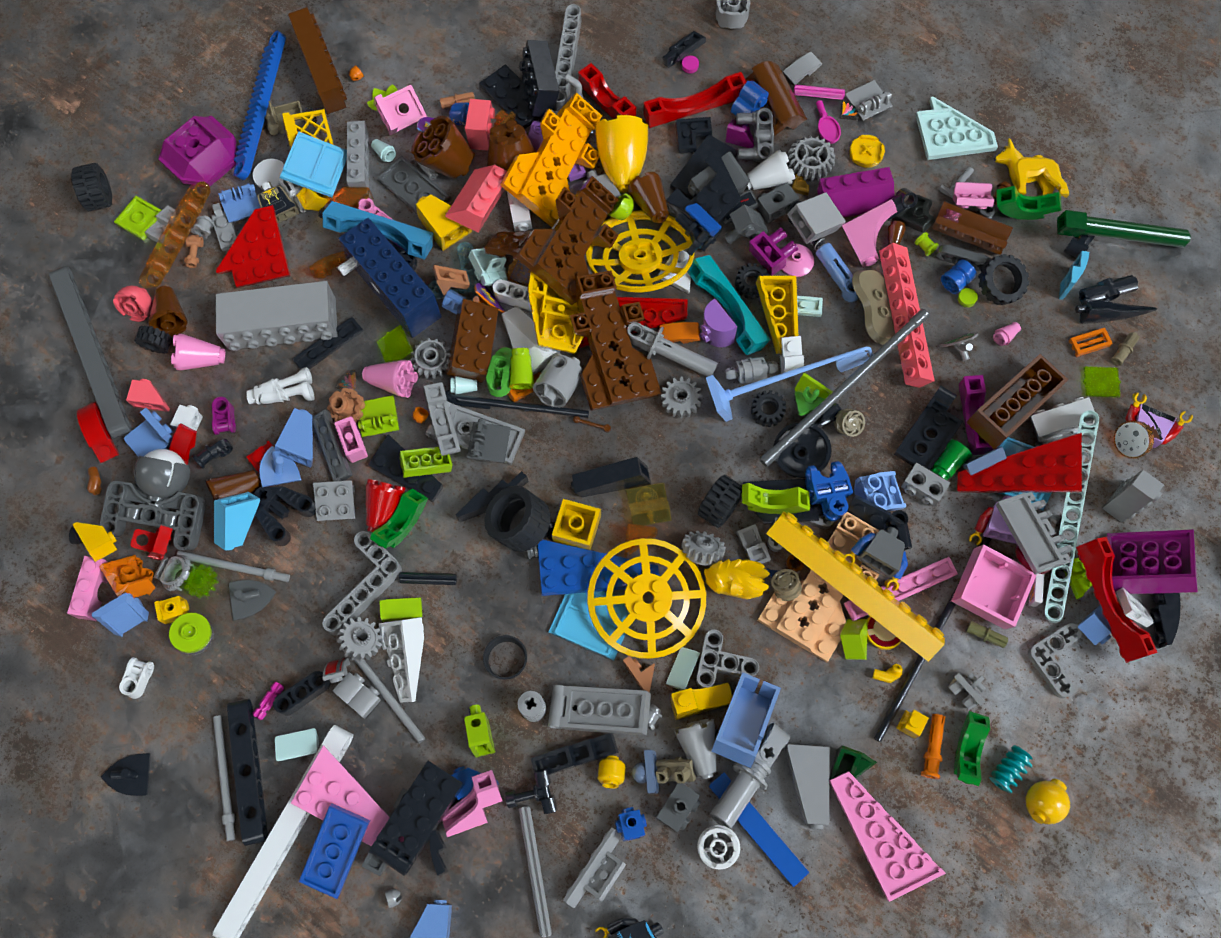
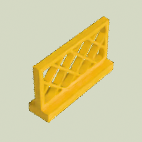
M324 109L290 115L289 112L282 113L290 150L298 134L297 130L314 138H317L316 136L321 130L327 134L324 141H329L330 144L334 145ZM322 115L323 121L320 125L312 121L315 116ZM303 119L306 123L301 128L295 124V120ZM309 124L317 128L313 135L305 130Z

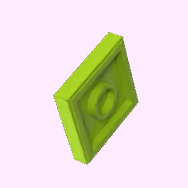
M135 196L114 223L144 241L147 238L145 231L157 221L156 215L162 210Z

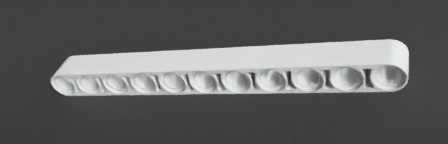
M337 725L330 729L215 927L212 936L215 938H239L310 815V813L291 804L294 796L323 745L340 762L353 739L352 733Z

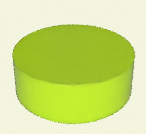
M970 288L961 290L958 295L959 304L967 308L972 307L978 299L977 293Z

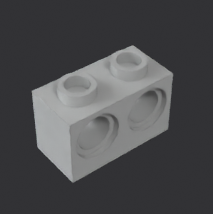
M916 463L901 487L907 494L915 495L924 504L935 507L941 500L950 482ZM915 478L919 480L920 484L917 485L913 483L912 479ZM929 489L936 490L937 495L930 493Z

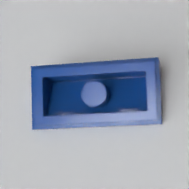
M695 203L686 206V212L711 237L722 228L699 204Z

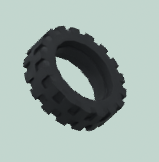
M1002 254L986 261L985 265L981 267V273L978 275L980 282L978 284L979 288L981 287L982 294L986 295L988 301H993L996 305H1006L1021 299L1023 294L1027 292L1029 273L1026 272V266L1022 265L1019 258H1014L1013 255L1007 256V254ZM998 265L1007 267L1014 277L1015 284L1010 294L1000 292L993 282V272Z

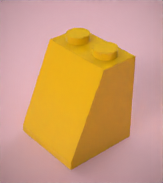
M430 194L427 197L420 198L416 203L417 214L427 231L434 233L433 239L441 250L444 251L470 234L472 230L445 217L451 205Z

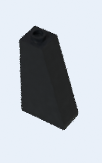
M638 457L573 474V481L571 482L572 491L581 498L651 485L648 466Z

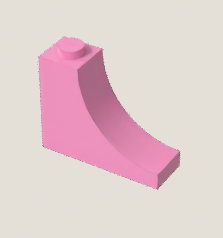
M892 199L842 225L862 267L871 266L879 259L876 250L878 232L884 222L897 212Z

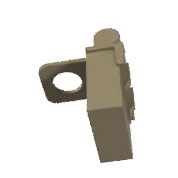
M299 100L275 107L269 101L271 110H267L265 119L270 134L276 135L278 131L281 135L286 133L282 113L289 112L290 115L303 113ZM303 119L295 120V124L299 127H303L306 123Z

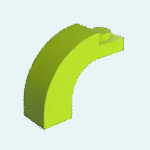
M750 483L742 484V503L748 505V510L768 514H782L783 511L786 513L810 511V492L800 487L786 490H767Z

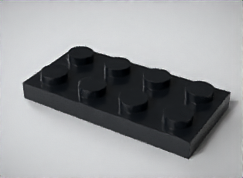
M506 64L479 83L480 88L512 120L516 121L524 129L529 127L533 121L541 118L532 116L531 109L528 108V96H525V84Z

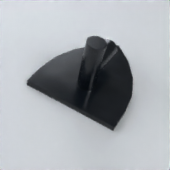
M151 753L127 756L110 766L101 778L116 792L130 796H148Z

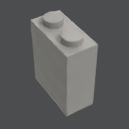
M827 192L796 204L787 214L806 244L836 232L846 222Z

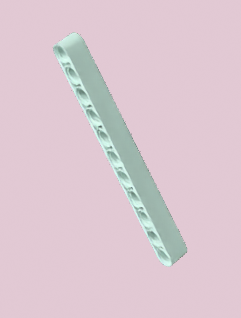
M1092 410L1085 411L1081 415L1078 433L1082 432V437L1087 436L1092 441L1089 444L1082 443V455L1088 458L1087 462L1082 463V475L1085 478L1082 481V492H1066L1059 535L1066 531H1071L1074 534V538L1071 540L1065 539L1063 542L1057 543L1056 546L1058 549L1071 545L1072 550L1070 551V563L1052 569L1044 612L1046 620L1051 623L1060 622L1065 610L1099 424V416ZM1086 418H1092L1094 419L1095 423L1092 425H1087L1086 423H1084V420ZM1072 493H1078L1081 499L1073 501L1069 496ZM1074 512L1078 518L1076 520H1069L1066 514ZM1060 569L1065 570L1067 577L1059 579L1056 577L1055 572ZM1054 589H1060L1064 595L1062 598L1057 599L1051 593ZM1052 608L1058 609L1060 616L1058 618H1051L1048 615V611Z

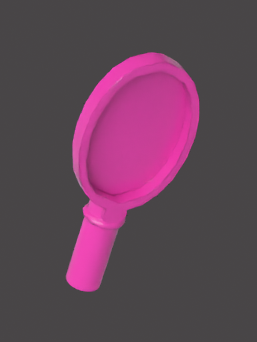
M819 100L816 102L820 117L818 133L822 139L825 138V142L834 144L840 138V126L833 117L827 116L823 101Z

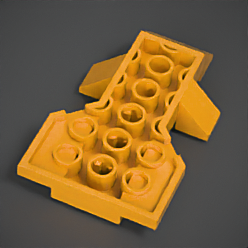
M575 93L558 111L557 115L548 109L540 122L543 141L536 153L515 156L500 186L549 226L553 227L559 219L555 200L563 187L570 191L567 178L574 164L593 169L599 159L598 151L589 143L585 144L590 132L595 130V126L600 121L602 115L578 93Z

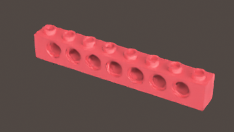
M891 243L879 250L896 334L920 308L907 247ZM922 323L898 344L905 384L918 388L935 381Z

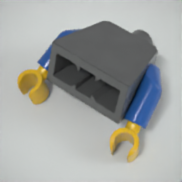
M888 527L886 532L879 530L876 534L869 533L861 537L852 547V552L844 555L845 557L850 556L852 558L851 564L855 563V556L858 555L857 559L889 578L892 577V579H887L884 582L885 588H888L891 582L894 583L892 591L898 590L899 583L897 581L902 578L908 566L906 552L904 551L905 544L897 539L898 530L893 527Z

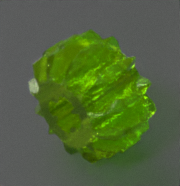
M200 564L198 568L192 566V572H190L187 580H184L187 583L184 589L189 591L191 596L196 595L198 598H202L203 594L209 596L210 590L216 591L213 585L219 583L215 579L218 575L215 571L212 572L213 568L210 566L206 567L204 564Z

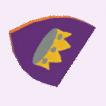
M480 283L475 285V292L480 297L475 296L473 298L474 302L489 304L499 308L498 311L502 313L506 312L486 286Z

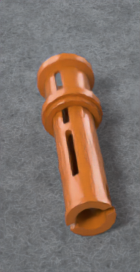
M932 714L927 752L923 755L925 764L921 776L930 779H940L938 774L939 766L943 760L940 753L946 717L940 714Z

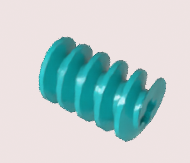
M1016 745L1011 747V751L1006 753L1007 758H1002V764H998L996 766L997 771L993 770L991 772L992 777H989L998 788L1010 794L1012 790L1009 785L1018 786L1014 779L1022 781L1019 773H1028L1024 766L1033 767L1029 762L1030 759L1033 760L1032 756Z

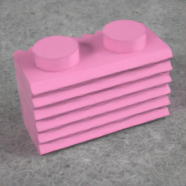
M348 417L335 422L334 425L347 459L354 463L367 458L368 455L354 419Z

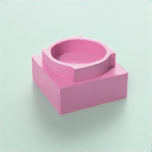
M981 545L973 549L951 601L1003 629L1013 628L1018 622L1036 575L1020 563L986 545Z

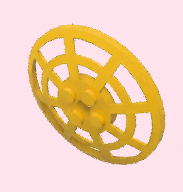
M643 210L632 211L630 216L624 220H617L611 217L603 222V224L606 223L610 228L624 222H628L629 231L619 234L613 246L604 249L603 260L592 259L594 245H590L586 252L587 264L593 274L598 273L594 265L605 266L607 271L611 270L615 278L617 290L649 292L662 289L679 280L692 265L695 252L692 256L689 255V260L684 268L675 267L678 262V252L689 248L692 240L690 236L688 237L685 234L686 230L670 215L662 222L663 224L658 231L636 228L635 220H651ZM669 226L679 231L687 242L676 246L675 242L665 234ZM638 235H651L654 238L652 240L639 238ZM631 236L632 240L626 242L623 246L618 244L622 239ZM662 239L671 248L662 251L658 243ZM612 248L619 252V259L608 260ZM673 254L670 266L662 264V257ZM621 265L625 271L619 275L611 266ZM656 269L665 271L654 278H650L649 273ZM670 273L676 274L672 278L654 285L652 283L663 279ZM631 274L642 275L643 280L628 279ZM620 283L645 284V286H626Z
M642 538L620 544L601 559L590 578L587 591V605L593 626L608 645L631 657L653 659L676 652L693 638L704 618L706 590L699 569L694 562L686 557V553H683L678 547L668 542ZM647 544L665 547L677 553L678 556L672 563L660 557L649 556ZM639 545L640 557L630 559L620 567L610 560L623 549ZM684 560L695 573L700 590L689 591L684 576L678 570ZM641 562V575L631 578L624 572L628 567ZM649 562L659 563L667 567V570L661 577L651 574ZM605 566L614 574L608 583L606 597L594 598L597 578ZM673 574L680 581L683 591H671L667 581ZM619 577L627 584L624 595L612 596L614 585ZM645 592H650L653 595V601L650 604L643 601V594ZM701 598L698 618L690 630L683 623L688 612L690 599ZM684 599L682 611L677 618L669 610L672 600ZM613 604H625L629 615L623 622L616 615ZM607 605L610 617L617 626V629L610 636L601 626L595 612V606ZM665 617L672 623L666 630L655 633L654 621ZM635 619L646 622L647 634L635 632L628 627ZM676 629L686 636L673 647L656 652V639L668 636ZM623 633L636 639L647 640L648 652L630 650L621 646L616 641Z

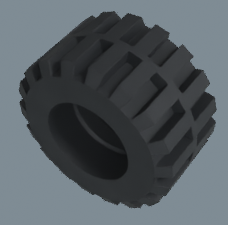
M95 162L73 167L71 173L72 184L77 199L83 208L89 212L111 207V187L100 165Z
M725 474L719 477L704 497L698 509V516L716 528L721 527L739 504L742 498V485Z

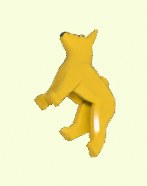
M1010 138L1008 139V146H1005L1004 150L995 156V162L1007 165L1012 183L1020 194H1026V183L1038 181L1043 191L1042 195L1051 194L1054 188H1056L1061 196L1068 198L1069 190L1067 183L1062 179L1059 165L1053 159L1043 158L1042 155L1024 157L1015 149Z

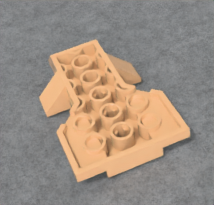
M846 512L828 541L829 547L834 551H840L843 555L850 554L852 547L861 537L869 533L876 534L879 530ZM856 555L855 564L862 569V573L867 577L871 576L877 580L879 574L863 565L857 559L858 555ZM847 556L845 560L851 563L852 558ZM811 570L807 578L800 581L802 591L797 598L791 601H782L781 598H777L775 593H773L757 621L827 663L841 640L840 634L846 623L840 603L843 594ZM822 586L825 587V588H826V589H825L826 592H824L823 594H821V593L819 592V591H820V588H818V587H822ZM808 603H815L817 610H810V605ZM800 619L802 621V619H804L808 627L799 626L800 621L798 620Z

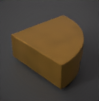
M795 174L796 179L793 181L792 189L795 193L808 196L809 185L802 176Z

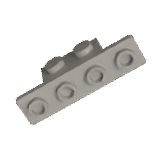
M613 827L605 833L601 844L593 851L589 862L579 872L573 886L567 890L563 901L571 907L575 908L586 890L603 901L626 866L623 861L611 854L622 837L621 833H617V830Z

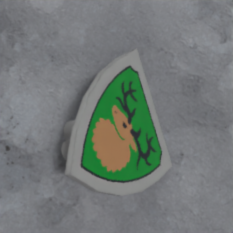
M971 332L937 347L957 344L962 361L968 360L970 357L967 351H971L973 345L971 343L965 344L964 342L973 340L978 336V333Z

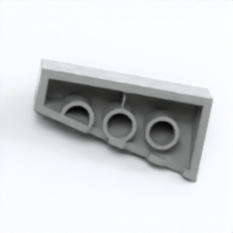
M1142 470L1131 478L1123 480L1102 509L1121 523L1126 519L1131 520L1136 514L1141 513L1144 508L1147 509L1152 502L1155 503L1162 495L1160 490L1164 484Z

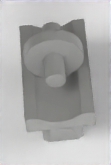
M960 672L954 675L955 679L948 686L956 695L965 688L969 695L962 700L963 704L969 710L978 704L981 706L985 700L974 688L977 687L983 692L986 688L981 682L985 678L982 675L976 678L971 673L967 676L972 681V684H970Z

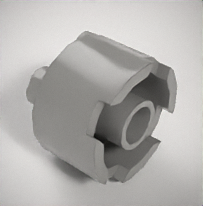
M717 0L715 15L718 25L722 28L741 29L744 27L749 17L750 0Z

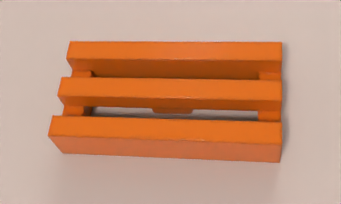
M1106 328L1072 337L1068 341L1069 344H1072L1071 348L1073 351L1075 350L1076 357L1110 347L1113 344ZM1101 334L1103 335V337L1093 339L1081 344H1077V342L1089 339ZM1106 341V342H1104V343H1101V344H1098V345L1091 346V347H1088V348H1085V349L1080 350V348L1087 347V346H1090V345H1093V344H1096V343H1100V342Z

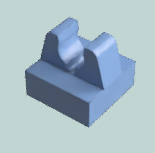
M448 290L443 299L442 307L457 314L459 304L466 297L453 290Z

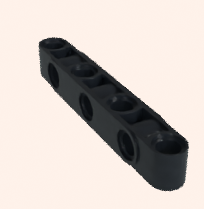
M244 699L228 703L227 714L241 837L244 846L265 842L268 838L256 728L254 716L252 715L253 706L250 699ZM245 725L246 731L244 734L240 735L239 729L241 726ZM250 766L251 772L248 776H245L244 769ZM254 807L256 814L253 818H250L248 815L249 810Z

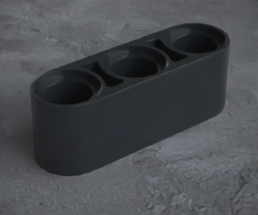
M315 671L278 695L273 702L274 709L283 715L293 714L327 691L331 686L330 679L324 681L322 685L316 686V681L319 677H323V672ZM306 688V695L303 698H299L300 690ZM288 700V707L285 710H282V703Z

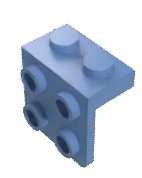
M144 408L140 413L146 420L124 437L125 442L139 457L145 456L153 450L170 447L173 439L171 433L173 431L166 423L164 425L160 423L162 418L155 411L150 412L147 408Z

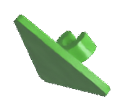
M806 387L803 393L795 392L798 414L800 416L811 413L826 399L818 397V389L813 392V395L809 392V387Z

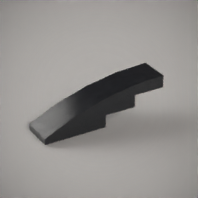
M521 471L509 484L502 479L490 492L482 488L455 514L457 519L463 522L485 513L490 501L502 489L515 485L525 486L529 482L527 475Z
M608 733L533 757L531 762L534 773L536 770L548 768L549 775L617 754L619 751L613 733Z

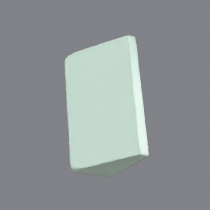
M684 647L680 648L666 684L681 691L685 690L700 652Z
M312 728L276 736V761L317 753L319 737L316 729Z

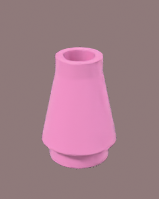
M1013 322L1010 325L997 329L993 335L995 343L999 346L1008 345L1016 334L1021 331V327L1017 322Z

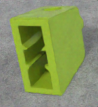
M480 705L468 707L470 716H466L464 719L469 748L475 758L496 753L489 720L485 712H481Z

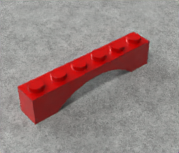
M742 72L726 76L712 87L683 98L658 97L645 101L643 115L649 128L735 102L743 86L746 84V80Z
M1107 537L1096 538L1077 546L1078 558L1085 567L1086 577L1091 581L1094 595L1101 604L1103 616L1111 627V634L1117 641L1121 657L1128 663L1158 653L1150 634L1125 615L1117 600L1112 581V566L1115 555Z

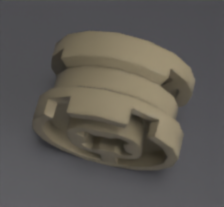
M846 408L840 410L835 416L837 418L834 426L840 434L854 437L858 436L864 429L865 418L859 411Z
M783 569L776 572L772 577L771 584L774 593L782 601L794 600L801 594V582L795 571Z

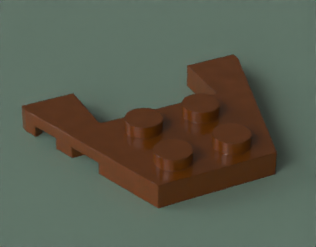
M533 230L498 232L485 246L486 254L501 257L509 254L513 255V259H517L515 258Z

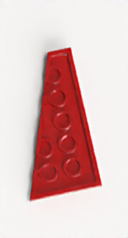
M1082 432L1007 456L1006 459L973 475H970L967 470L958 472L957 491L958 493L1082 492Z

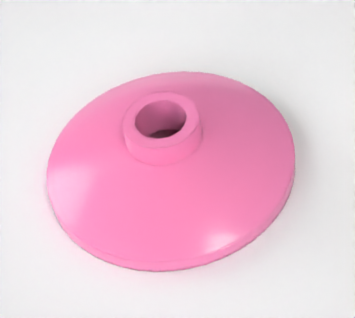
M796 244L798 251L787 257L786 266L781 270L789 276L801 277L812 270L814 256L810 249Z

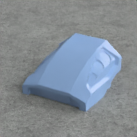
M895 471L879 472L862 476L855 480V495L887 511L906 508V503L903 502L895 478Z

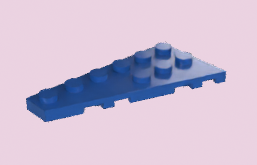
M547 540L540 541L538 544L542 596L586 593L594 569L606 554ZM613 556L610 560L620 567L630 559ZM641 562L628 567L624 572L631 578L641 575ZM650 564L651 574L659 576L658 565ZM605 566L597 578L594 592L607 591L608 583L614 573ZM618 577L613 590L626 589L627 584Z

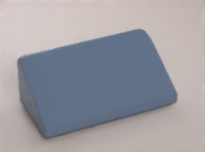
M998 447L963 464V467L970 475H973L1007 457L1004 449Z

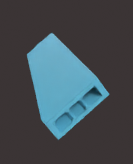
M250 492L214 500V543L224 550H232L243 545L260 503V498Z

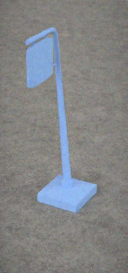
M862 347L732 390H724L713 375L706 377L716 410L727 422L733 419L729 401L735 396L836 361L837 369L840 372H844L865 363L873 355L870 347Z

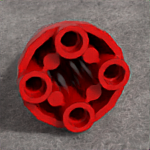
M367 479V531L374 532L389 521L396 511L406 488L394 485V489H392L393 485L389 483H379V481Z

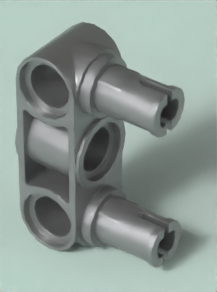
M761 108L760 110L752 111V113H737L736 124H752L754 126L755 145L753 148H738L737 159H753V161L759 163L763 162L774 152L772 112L768 108ZM759 116H766L767 121H761ZM761 150L767 151L768 156H767V157L762 156L761 153H760V151H761Z

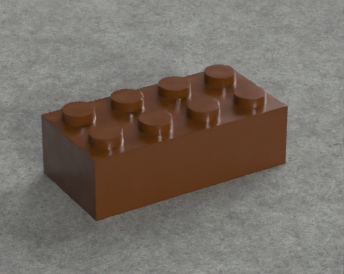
M467 299L461 301L457 309L447 375L473 379L483 383L490 365L499 308Z

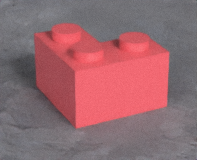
M470 99L465 132L471 149L488 151L490 129L493 127L491 119L495 118V108H492L491 100Z

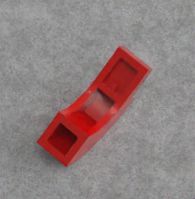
M95 401L77 410L79 426L89 447H92L100 463L118 456L119 452L107 432L97 402Z

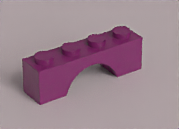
M983 375L964 376L958 386L969 450L972 455H983L993 450V448L966 422L984 405L986 395Z

